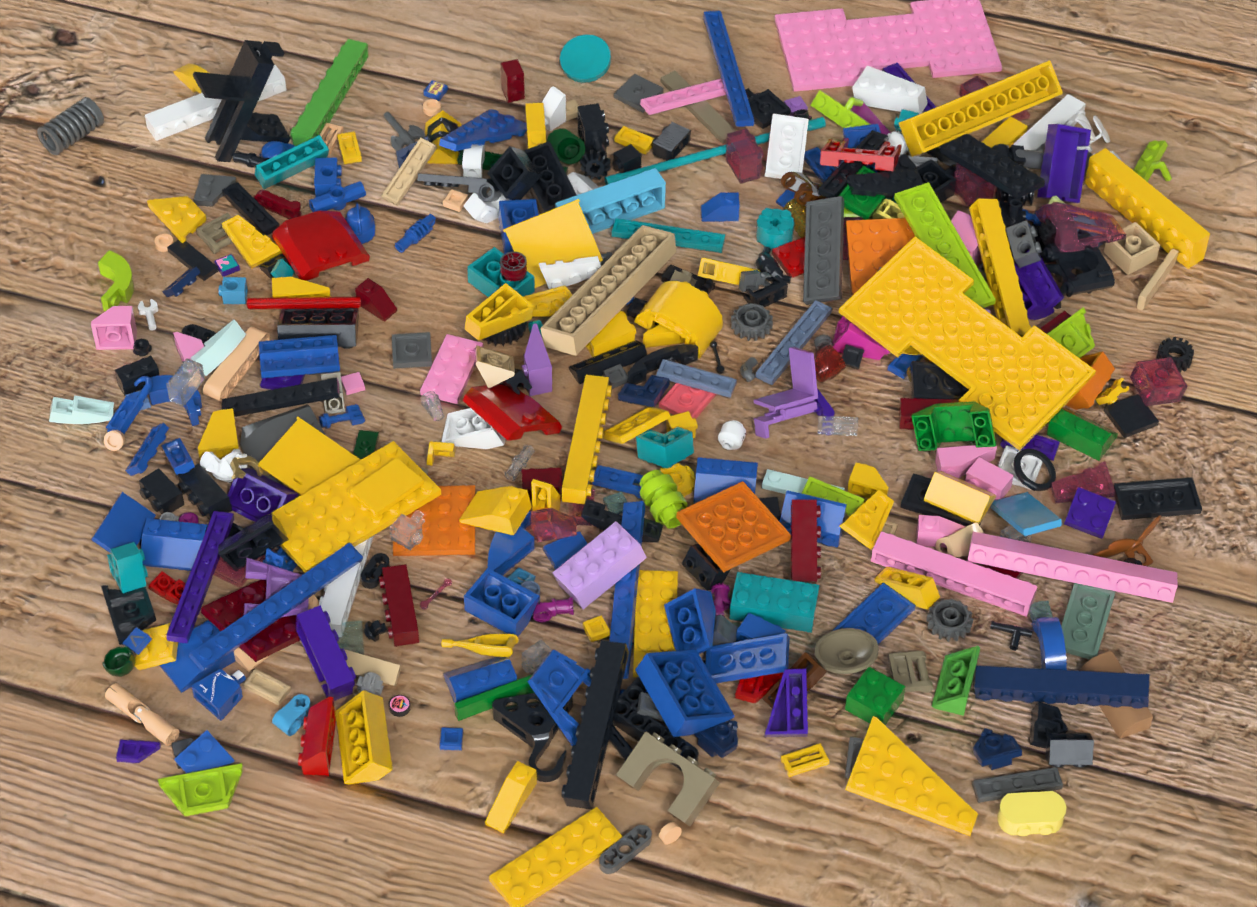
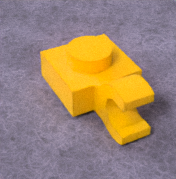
M1124 378L1116 379L1111 387L1106 388L1096 397L1097 403L1099 405L1106 403L1110 405L1118 400L1117 396L1119 394L1127 392L1129 386L1121 387V382Z

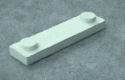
M767 469L762 489L786 494L787 490L802 493L808 479ZM834 486L845 491V488Z

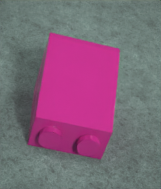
M844 316L837 322L831 351L843 353L847 344L863 349L864 358L880 360L890 352Z

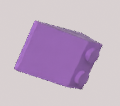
M537 324L532 326L524 355V365H521L524 375L532 386V389L528 391L529 396L552 392V365Z

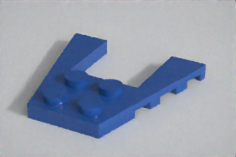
M552 650L527 682L573 746L577 742L576 729L580 724L563 707L582 682L590 686L591 670L578 666L574 660L556 650ZM625 689L620 690L619 696L625 691Z

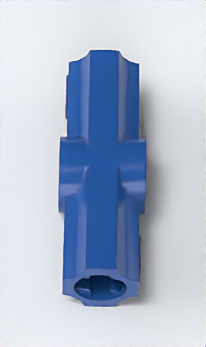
M361 181L345 187L333 186L327 194L309 200V205L312 212L330 209L342 210L346 207V203L366 196V191Z

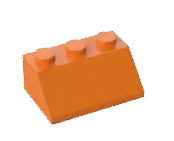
M1103 351L1080 358L1096 370V373L1066 406L1075 410L1088 409L1094 404L1096 397L1103 391L1102 388L1111 379V375L1115 370V367Z

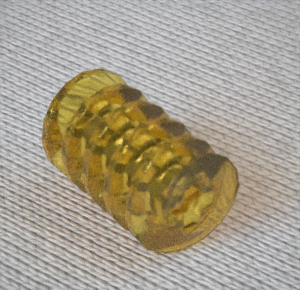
M791 199L784 206L783 210L791 212V216L794 219V230L802 238L805 237L806 206L798 204L795 199Z

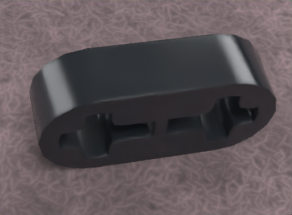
M375 554L361 573V584L363 587L373 589L380 584L379 577L383 576L382 568L390 567L389 557L386 554Z

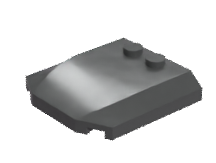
M306 404L242 427L240 447L243 454L245 453L247 456H251L260 462L297 421V417H300L324 435L325 433L311 407ZM271 474L269 476L264 475L281 485L284 484Z

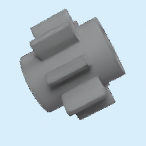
M373 672L366 673L364 677L359 676L356 684L359 693L365 690L375 695H381L384 687L382 686L383 681L380 676Z

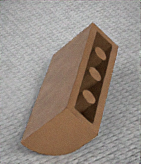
M1112 650L1095 656L1080 669V671L1125 673ZM1099 705L1119 739L1149 729L1151 726L1153 715L1146 707L1136 709L1127 706L1116 708L1108 705Z

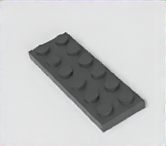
M842 196L806 202L803 302L806 305L813 304L815 300L827 302L842 299L844 198Z

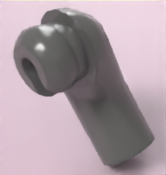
M750 357L740 368L741 376L747 382H751L755 378L752 369L758 362L754 357Z

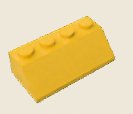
M363 690L335 711L344 783L347 785L376 781L393 770L383 698Z

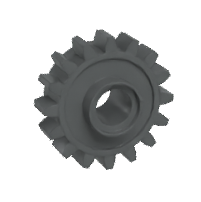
M745 304L739 306L738 310H734V315H731V329H734L735 335L740 333L741 339L747 337V341H750L751 338L757 341L759 336L764 339L765 334L769 335L770 329L773 328V316L769 315L770 311L766 310L764 306Z
M942 599L939 603H934V608H929L926 620L928 622L927 627L932 629V635L938 633L940 640L946 637L947 642L950 641V638L958 641L959 636L965 638L966 633L971 631L973 618H971L972 611H968V606L962 604L961 601Z

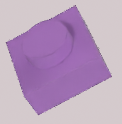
M801 96L784 101L791 109L790 116H794V112L797 110H808Z

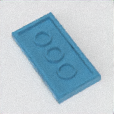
M1028 492L995 500L991 504L993 511L1024 536L1062 526L1061 518Z

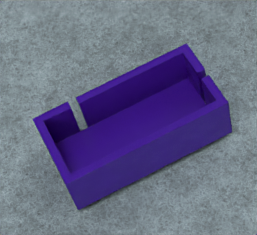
M1048 124L1040 175L1045 180V186L1038 189L1037 198L1051 200L1052 196H1057L1065 203H1080L1088 150H1077V146H1089L1090 129L1062 124Z
M320 605L297 614L296 631L319 683L326 681V684L321 685L326 698L333 697L334 701L353 693L356 675L353 668L348 667L346 663L348 658L344 648L340 649L337 643L339 637L336 630H331L329 625L331 620L328 612H323Z

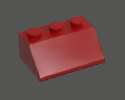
M328 697L309 708L308 716H304L303 727L306 729V733L301 736L303 753H299L298 765L302 766L303 775L329 776L336 728L333 697Z

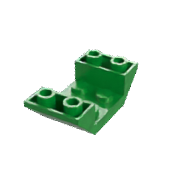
M975 401L934 404L912 414L919 451L937 450L942 442L975 441L976 448L996 447L997 445L990 409Z

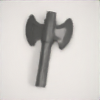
M390 112L384 114V118L399 134L398 137L391 136V145L396 151L402 149L406 144L408 146L414 143L415 139L426 137L424 131L418 126L409 125L410 129L406 131Z

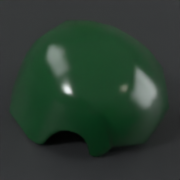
M127 646L111 649L105 655L103 666L112 676H125L135 666L134 653Z

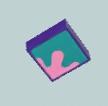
M232 254L214 260L222 277L240 271L239 264Z

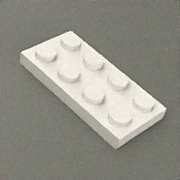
M779 114L772 115L765 177L781 179L787 172L802 173L809 119Z

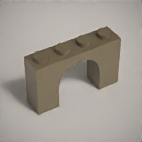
M645 732L616 775L639 791L651 772L659 765L665 763L679 765L683 771L684 784L668 811L691 826L720 782L715 779L716 774L708 768H705L703 771L697 767L699 762L690 756L686 759L680 755L682 751L671 744L668 747L663 744L665 739L655 732L653 735Z

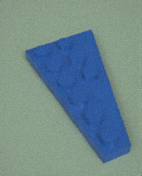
M490 109L440 138L439 146L459 151L471 148L472 144L485 145V141L494 143L512 138V135L524 136L525 132H527V126L525 122L515 119L514 116L503 115L497 110Z

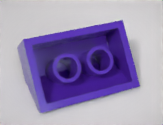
M250 468L241 469L246 475L243 479L238 477L233 480L228 493L232 510L254 522L259 521L261 517L272 513L298 497L297 492L264 475L258 476L257 472Z

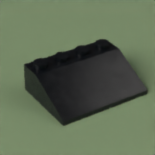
M359 308L282 309L277 324L278 340L337 335L338 347L350 349L357 344Z

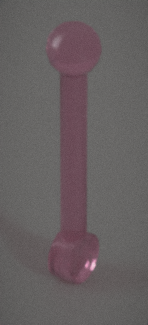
M446 578L444 584L426 601L420 603L422 610L428 609V604L444 588L452 584L451 579Z

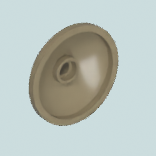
M854 628L831 631L820 638L815 646V658L818 664L824 669L837 674H853L863 671L874 663L879 653L876 639L868 632Z

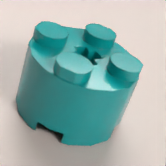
M763 209L757 219V242H760L764 247H769L771 251L776 247L792 242L794 219L791 216V212L780 209Z

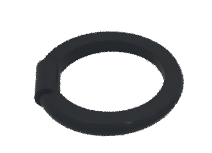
M1024 449L1016 454L1013 465L1015 474L1021 481V484L1033 491H1045L1054 485L1056 471L1046 455L1035 449ZM1031 455L1039 458L1048 469V482L1038 484L1030 480L1022 471V457Z

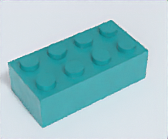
M737 572L730 604L729 620L743 622L748 613H751L755 616H760L771 624L779 625L781 628L812 633L819 585Z

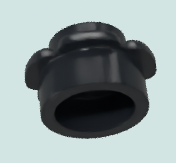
M138 339L134 342L133 353L135 355L146 356L151 352L152 346L149 345L148 340Z

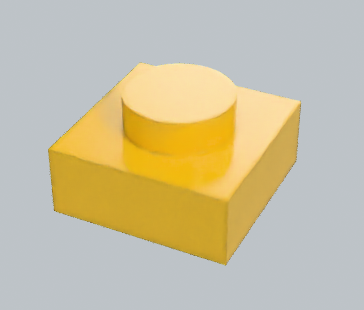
M602 615L583 622V629L591 643L610 636V629Z

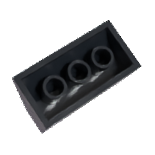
M550 141L524 150L542 175L529 190L533 199H536L540 214L555 209V203L577 196Z

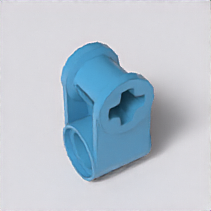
M304 694L293 697L288 704L277 711L272 719V723L286 735H294L303 725L304 716H308L311 704L309 697Z

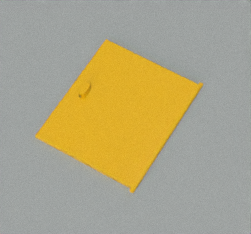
M579 199L503 229V232L507 234L513 251L522 253L526 257L527 271L535 277V288L547 284L539 263L552 265L556 261L562 260L563 263H569L575 259L598 256L600 262L603 261L578 203L580 202Z
M297 417V421L258 463V466L302 495L361 459L300 417Z

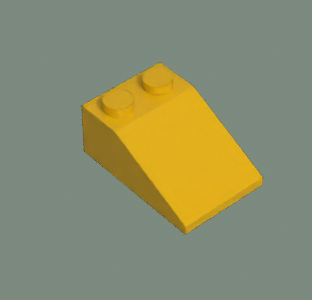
M506 486L478 491L459 521L463 524L514 536L532 507L528 490Z

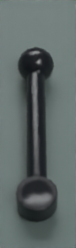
M711 341L710 347L713 348L717 362V373L722 374L724 373V367L721 365L717 352V342Z

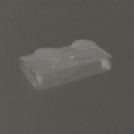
M818 417L817 435L857 436L858 417Z

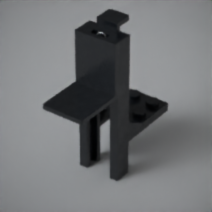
M245 40L230 75L203 72L193 73V77L205 98L222 99L205 136L207 143L216 141L217 145H220L215 155L218 162H231L240 140L289 143L290 136L278 115L253 113L275 65L271 59L272 56L283 57L285 54L279 43L264 41L262 44L261 41Z

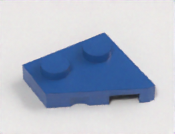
M208 730L174 759L186 774L230 765L235 762Z

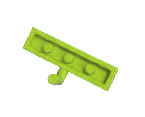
M819 90L811 103L812 107L843 128L871 125L868 121L851 111L853 105L859 107L863 105L861 99L850 97L844 106L824 91Z
M1154 140L1149 142L1133 170L1147 182L1155 169H1160L1166 182L1172 179L1165 162L1160 161L1168 147L1166 141Z

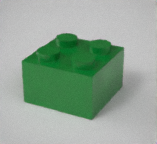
M868 667L848 693L845 710L868 723H871L873 716L877 717L886 725L903 702L906 686Z

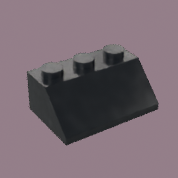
M273 513L261 517L254 524L244 527L242 531L234 536L226 538L224 542L218 545V553L229 566L238 571L246 566L247 558L256 560L266 554L267 548L273 550L289 539L280 521Z

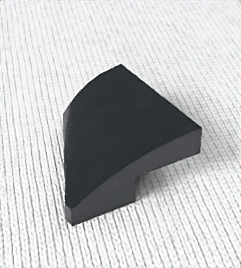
M1038 702L1031 712L1030 745L1046 749L1047 733H1067L1068 727L1063 722L1062 714L1058 707L1043 702Z

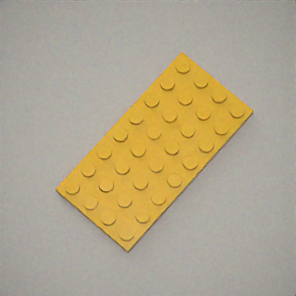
M392 441L273 511L272 513L280 521L289 539L280 546L306 573L349 542L354 547L440 496L441 489ZM397 457L424 480V484L376 517L351 495L350 489Z

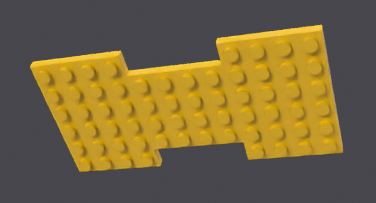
M914 237L839 308V313L897 358L908 347L912 346L969 389L959 399V402L975 401L989 408L994 432L1020 451L1095 375L1096 370L1035 325L1023 337L1007 327L964 294L974 284V280L917 237Z

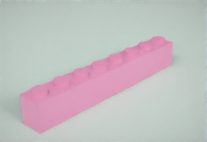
M881 531L872 551L871 562L885 567L888 566L932 577L936 585L1026 617L1035 598L1037 586L1030 582L1013 578L1010 575H1004L990 568L973 564L970 561H964L950 554H945L910 540L896 537L893 534Z

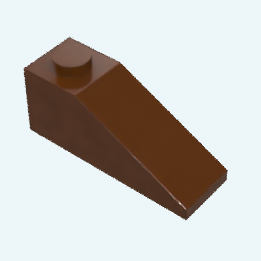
M806 652L790 668L806 669L807 691L814 687L827 673ZM782 677L762 698L772 709Z

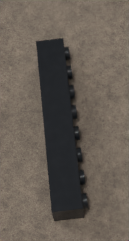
M601 640L600 647L596 648L595 667H592L590 671L591 684L587 686L585 693L587 701L586 705H583L581 709L582 722L581 725L577 726L576 745L572 746L571 757L573 759L566 771L568 780L567 784L562 787V798H564L566 805L569 807L593 809L629 656L626 643Z

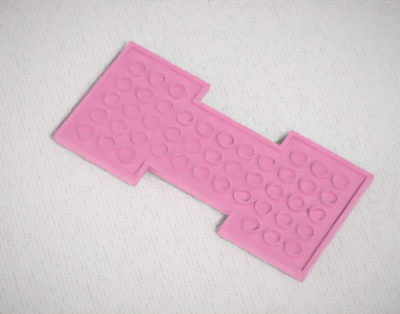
M980 0L915 1L910 4L912 14L846 20L843 8L775 15V24L793 91L853 86L867 66L882 71L884 67L897 62L902 68L929 66L932 78L1000 72L1002 64Z

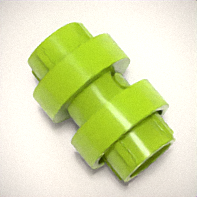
M652 470L646 473L640 480L639 485L641 489L639 494L646 506L650 507V513L653 518L668 529L680 526L681 523L676 518L677 512L687 508L688 503L682 493L677 491V485L669 474L662 473L660 470Z

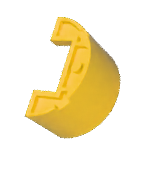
M667 281L662 283L634 320L635 323L647 330L652 329L655 322L686 338L685 344L697 345L699 359L710 346V342L715 339L723 328V316L708 294L691 286L686 281Z

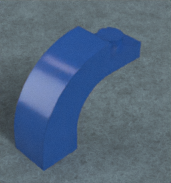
M171 375L150 377L153 381L152 389L148 394L151 405L164 402L179 403L187 410L191 425H199L198 416H201L200 408H202L199 391L192 383Z
M1058 617L1036 618V620L1032 621V629L1037 634L1040 643L1041 669L1067 670L1065 641Z

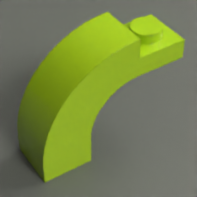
M109 250L98 262L100 274L114 281L113 285L101 297L104 311H107L112 306H118L120 301L128 303L134 292L130 265L122 256Z

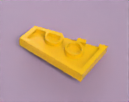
M239 215L222 223V228L251 269L282 253L280 248L268 236L262 235L253 225Z

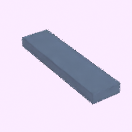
M665 359L662 360L657 371V376L669 378L671 382L731 398L737 384V379Z

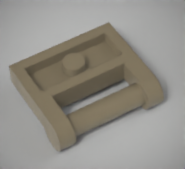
M228 213L196 229L197 235L210 247L213 254L220 252V249L233 243L229 236L217 243L215 242L227 235L222 228V223L232 218Z
M924 651L888 654L892 679L906 686L905 692L921 691L928 693L933 690L932 682L929 681L925 664L926 654ZM912 661L917 663L921 681L915 680Z

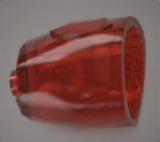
M827 344L814 354L816 380L820 383L833 379L846 369L843 358L830 344Z

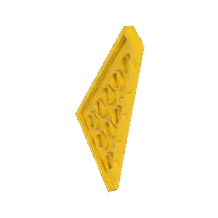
M872 717L845 790L970 836L978 813L877 717Z

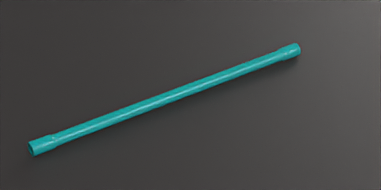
M824 117L808 120L807 131L826 127ZM770 132L628 172L606 176L604 181L608 185L654 168L658 172L763 144L769 142Z

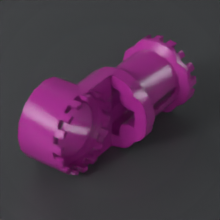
M718 583L719 585L715 584L711 588V592L714 595L715 616L720 614L724 616L725 613L723 611L730 608L731 600L728 597L730 587L724 583L722 585Z
M573 597L563 600L551 598L552 602L537 603L533 612V618L537 622H547L552 617H556L557 614L574 615Z

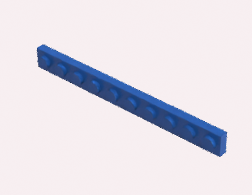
M704 11V22L736 127L754 126V117L721 11Z
M644 501L624 503L621 526L642 547L646 505ZM640 564L615 583L610 641L626 643L629 656L623 679H629Z
M349 542L190 652L189 657L204 672L360 563L363 556Z

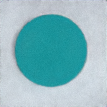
M580 35L572 38L564 45L560 53V64L568 78L576 82L588 83L598 80L608 71L611 65V52L607 43L600 37Z

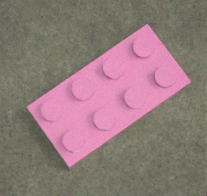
M447 334L420 389L421 395L458 404L476 365V345L483 347V343Z

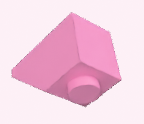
M174 332L175 346L186 372L198 370L199 368L192 361L191 357L204 347L202 340Z

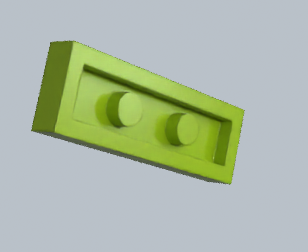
M810 476L801 493L847 504L846 515L849 516L865 502L864 498Z

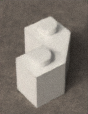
M490 189V191L487 193V195H488L489 197L491 196V193H492L491 189ZM473 193L464 204V207L475 220L489 223L498 218L499 201L510 199L505 198L501 193L497 201H482L477 193Z

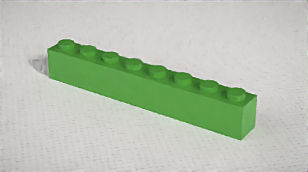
M348 39L345 45L341 46L339 55L334 58L331 68H328L325 78L320 81L317 91H314L310 103L306 104L304 113L299 116L298 123L291 130L290 135L294 146L320 135L326 123H330L369 57L367 43Z

